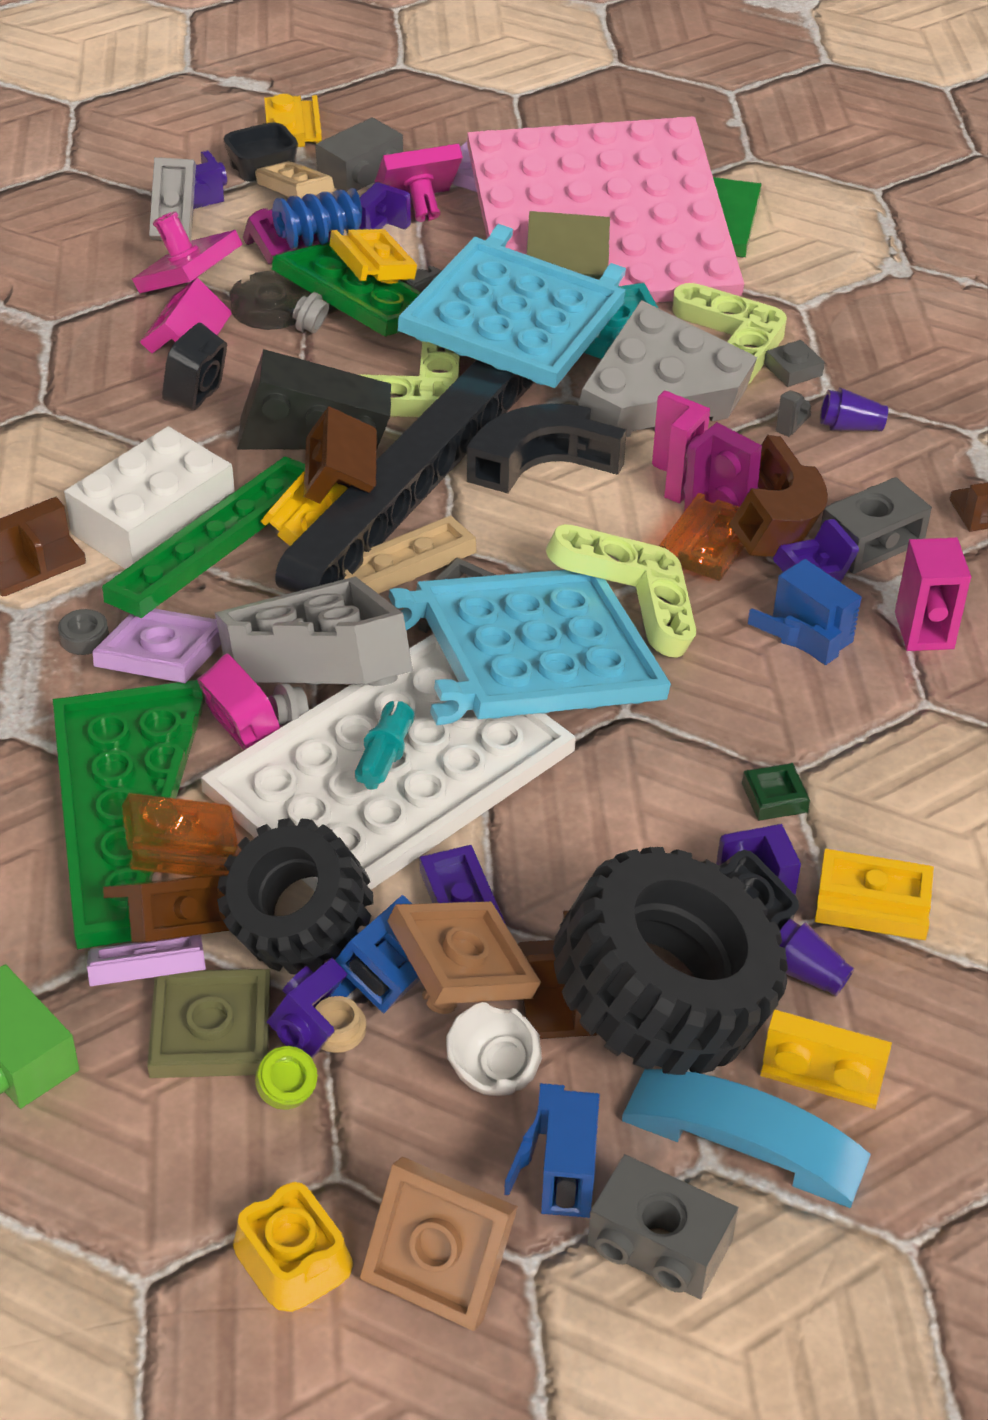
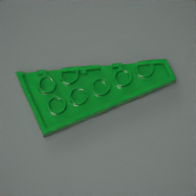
M197 680L187 681L186 683L177 682L52 699L74 936L77 949L132 941L128 897L104 898L103 887L152 881L206 700Z

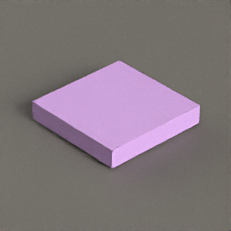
M153 609L143 618L129 614L92 651L94 667L186 683L221 645L216 619Z

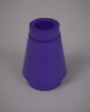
M841 387L837 391L827 390L821 407L820 423L830 426L831 431H883L887 422L888 406L881 405L878 402Z
M791 919L788 920L780 930L782 943L779 946L784 947L786 950L788 965L786 974L823 991H828L836 997L851 977L855 968L847 964L846 960L806 922L799 925Z

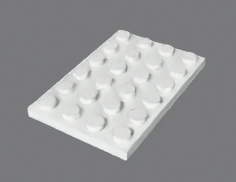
M432 634L409 648L413 667L412 672L397 675L398 679L387 685H349L302 714L298 719L289 722L201 777L202 792L254 838L258 836L257 828L268 824L271 829L277 828L278 820L291 818L296 826L301 818L313 820L318 827L324 824L332 829L338 838L342 839L360 862V865L367 872L371 881L367 886L372 890L574 752L575 736L548 715L541 713L507 716L497 719H477L473 710H467L462 718L454 723L436 725L430 713L431 704L445 703L447 701H440L434 689L435 680L452 679L456 682L458 680L435 635ZM394 701L395 707L391 713L393 715L398 701L404 702L413 709L415 714V720L404 739L405 752L401 759L393 762L385 782L380 783L377 789H367L364 783L357 782L355 779V770L365 751L364 738L368 731L377 725L386 703ZM318 877L302 879L314 891L316 890Z

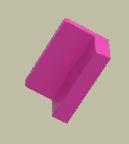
M196 277L171 297L140 343L153 354L171 339L176 342L198 322L206 325L212 332L218 335L231 316V311Z
M663 391L657 399L652 464L654 467L667 472L664 497L680 504L685 499L683 488L687 473L686 449L695 436L703 434L708 429L710 408L668 391Z

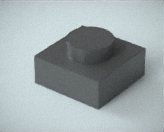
M798 340L767 350L764 365L787 387L823 376L825 361L802 340Z

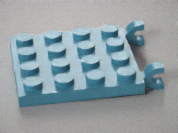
M498 224L487 240L474 237L402 312L398 320V331L413 336L419 341L429 342L449 349L460 356H468L490 364L496 369L509 371L531 379L537 384L555 388L623 305L626 289L618 286L621 279L625 276L626 268L610 263L603 276L599 280L506 248L508 240L513 235V229Z
M568 570L418 581L416 591H409L404 588L389 590V599L392 605L397 609L403 608L400 611L404 615L406 630L413 627L420 618H426L458 682L452 679L435 680L434 689L440 701H447L445 703L431 704L430 713L436 725L454 723L462 718L467 710H473L477 719H497L507 716L535 713L545 714L554 711L592 709L630 703L640 704L643 702L667 700L671 686L670 681L605 579Z

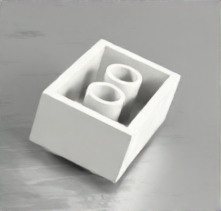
M169 426L64 490L71 534L124 569L130 567L235 492L232 464Z

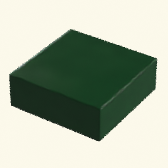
M793 763L743 772L742 785L758 821L808 813L810 799Z

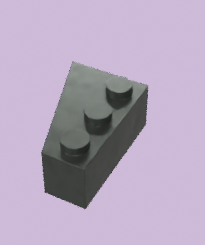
M263 349L241 414L237 449L306 450V437L328 406L375 427L377 430L378 449L391 415V383Z

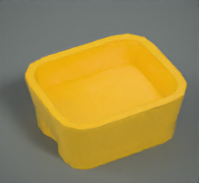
M291 1182L278 1188L269 1199L254 1202L239 1213L237 1230L233 1241L236 1256L266 1300L277 1310L293 1312L305 1307L338 1287L350 1277L353 1260L345 1245L343 1235L308 1187L303 1183Z

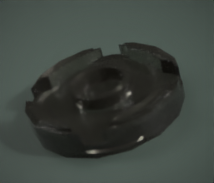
M273 270L259 271L250 275L249 281L242 284L241 280L234 284L230 291L231 312L240 323L251 328L264 330L283 329L296 324V320L293 318L295 306L302 296L308 297L311 293Z

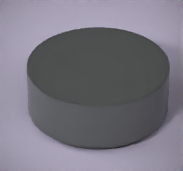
M91 609L72 611L65 615L58 624L61 646L69 653L76 655L92 654V651L109 635L105 616Z

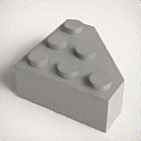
M641 300L582 388L578 406L591 408L590 420L627 429L626 437H630L632 431L653 427L655 431L657 399L663 391L671 392L710 408L709 417L711 421L727 419L747 389L757 357Z
M356 576L215 612L223 655L228 653L256 683H306L309 685L369 684L372 686H382L395 682L398 679L397 675L413 671L403 612Z

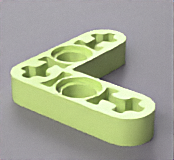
M685 283L679 285L674 290L672 310L678 318L730 334L732 336L727 341L728 343L757 357L748 383L750 384L765 363L766 351L778 347L783 340L787 320L786 314L776 307L701 284ZM746 345H751V346H756V347H755V348H751V347H746Z
M422 342L419 376H361L391 383V395H403L402 397H391V417H420L459 378L460 355L446 348L445 352H437L438 348L443 347L429 342ZM434 370H444V371H448V372L436 373V372H432V371H434Z
M564 524L555 529L546 547L547 556L555 565L571 572L635 586L649 644L656 651L668 657L677 658L684 655L696 636V626L682 566L679 559L672 552L660 546L575 525ZM658 597L663 598L664 600H666V601L669 602L670 604H668V603L662 601V600L659 599Z

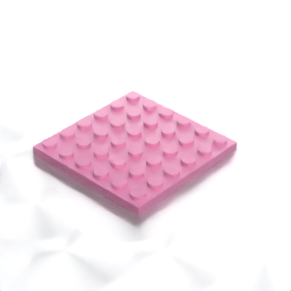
M695 117L468 132L467 146L487 238L498 224L513 229V235L505 247L527 254L529 211L610 217L609 264L613 263L626 268L625 276L621 279L619 286L645 283L655 303L673 301L675 288L685 283L701 284L742 296L744 281Z

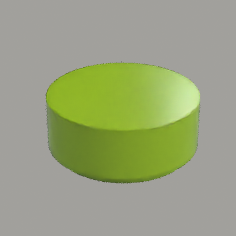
M292 1046L275 1048L263 1058L257 1068L255 1075L256 1089L263 1101L274 1108L282 1110L296 1108L302 1105L314 1091L318 1077L317 1068L312 1058L299 1048Z

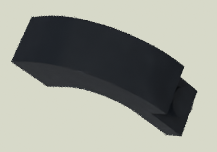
M540 404L509 411L484 425L467 446V483L509 494L518 478L527 469L541 463L554 461L571 462L618 475L624 466L627 429L590 420L591 408L578 405Z

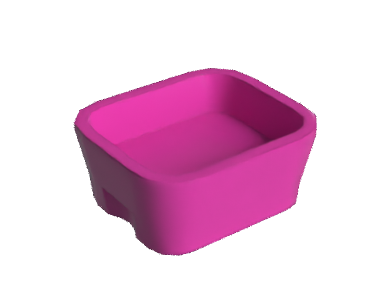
M228 653L223 655L208 671L197 679L211 713L243 750L280 729L273 707L265 693Z

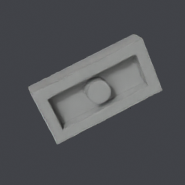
M154 157L149 230L151 240H162L157 228L153 225V221L164 214L177 211L178 218L191 241L196 163L194 160Z

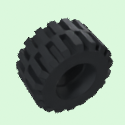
M291 818L278 820L277 828L271 829L268 824H265L256 829L258 836L250 841L247 837L242 839L237 844L241 849L237 857L228 856L224 864L229 871L228 876H220L217 887L225 895L217 899L219 911L226 917L223 921L229 931L259 961H263L269 968L280 972L284 967L289 974H297L304 966H308L315 972L327 959L333 958L336 960L350 940L358 934L357 930L360 926L366 927L369 925L372 915L365 907L373 904V892L367 886L371 881L367 872L360 865V862L332 829L324 824L318 827L313 820L301 818L297 826ZM318 877L317 887L313 896L301 909L288 915L274 916L277 901L286 888L300 879Z

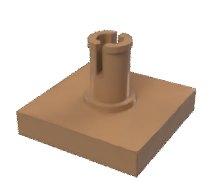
M492 902L395 904L387 921L424 986L422 992L423 1000L428 999L426 1005L434 1012L439 1014L452 1013L456 1009L457 1003L532 999L541 983Z
M402 1156L392 1164L359 1279L475 1331L484 1320L518 1206Z

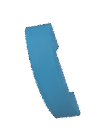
M644 1069L622 1116V1121L675 1142L679 1141L684 1130L794 1172L793 1187L850 1209L871 1155L837 1128L787 1101L740 1083L688 1071L685 1075L663 1074L662 1069Z

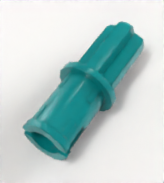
M394 701L386 703L377 725L369 730L364 738L365 751L355 770V779L357 782L364 783L367 789H377L380 783L385 782L393 762L401 759L405 752L404 739L415 720V714L413 709L404 702L398 701L393 715L391 713L395 707Z

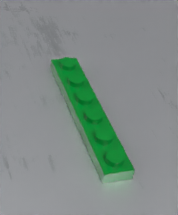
M286 456L281 458L102 586L104 602L134 616L143 618L266 527L260 521L305 471V464Z

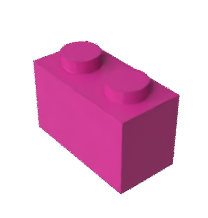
M958 537L909 539L895 607V615L906 651L955 649L971 581V574Z

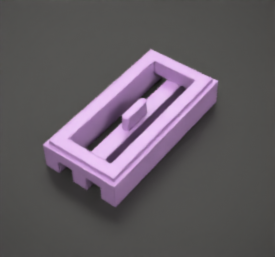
M201 935L94 948L88 951L87 958L90 986L206 970Z

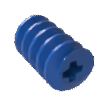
M350 188L347 192L338 189L332 194L326 191L320 192L317 197L309 193L305 194L302 199L299 196H290L287 201L283 198H276L272 206V218L277 235L280 238H286L289 248L296 249L298 246V236H301L306 247H310L313 244V234H316L319 243L324 245L328 242L331 230H338L341 235H344V230H346L348 235V230L359 229L362 207L360 197L355 188Z

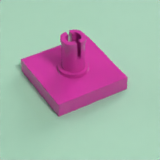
M458 143L383 155L374 184L379 182L409 192L416 214V221L425 222L424 215H427L428 221L434 220L440 216V210L438 209L434 193L450 190L463 159L460 145Z
M173 211L153 221V225L157 228L169 253L133 277L132 281L139 293L188 283L243 244L236 230L190 241L178 218L177 211Z

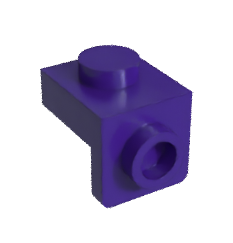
M209 150L201 152V164L196 165L193 209L224 202L223 186L227 185L226 170L222 162H217Z
M376 182L360 196L362 218L359 229H382L386 224L407 229L411 225V195L409 192Z
M829 519L823 522L815 539L780 545L773 557V561L785 572L803 559H807L839 582H842L859 552V547L835 519Z
M333 958L315 972L308 966L299 971L283 988L282 991L286 994V997L267 1021L277 1032L279 1039L285 1046L299 1048L311 1058L317 1055L335 1032L334 1027L315 1007L322 1000L331 997L348 975Z

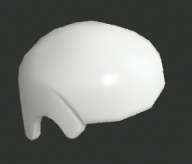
M486 1002L477 1003L456 1016L446 1036L447 1059L459 1079L469 1088L483 1095L504 1096L522 1090L534 1079L542 1060L540 1035L527 1018L523 1017L515 1008L502 1009L492 1007Z

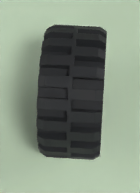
M664 847L643 848L640 852L637 849L616 854L614 859L606 860L596 868L560 924V930L554 940L553 951L556 959L553 963L558 984H565L562 994L570 1011L577 1009L581 1015L580 1024L590 1035L597 1033L606 1041L604 1046L606 1049L617 1056L624 1053L634 1058V1065L647 1070L658 1066L662 1067L663 1074L685 1075L688 1070L702 1074L714 1071L716 1067L726 1066L745 1049L776 1009L779 1000L784 995L787 985L786 972L788 965L786 950L784 947H779L782 943L781 933L776 922L768 921L766 917L767 908L758 897L753 899L745 891L746 885L737 877L733 876L730 879L719 871L721 866L707 859L703 862L692 859V853L678 849L671 853H665ZM646 942L657 945L676 956L688 967L695 977L686 975L669 966L650 949Z

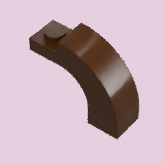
M767 435L761 444L759 489H750L729 525L750 556L774 557L780 545L801 542L806 539L826 507L828 493L825 482L816 467L801 465L781 436Z

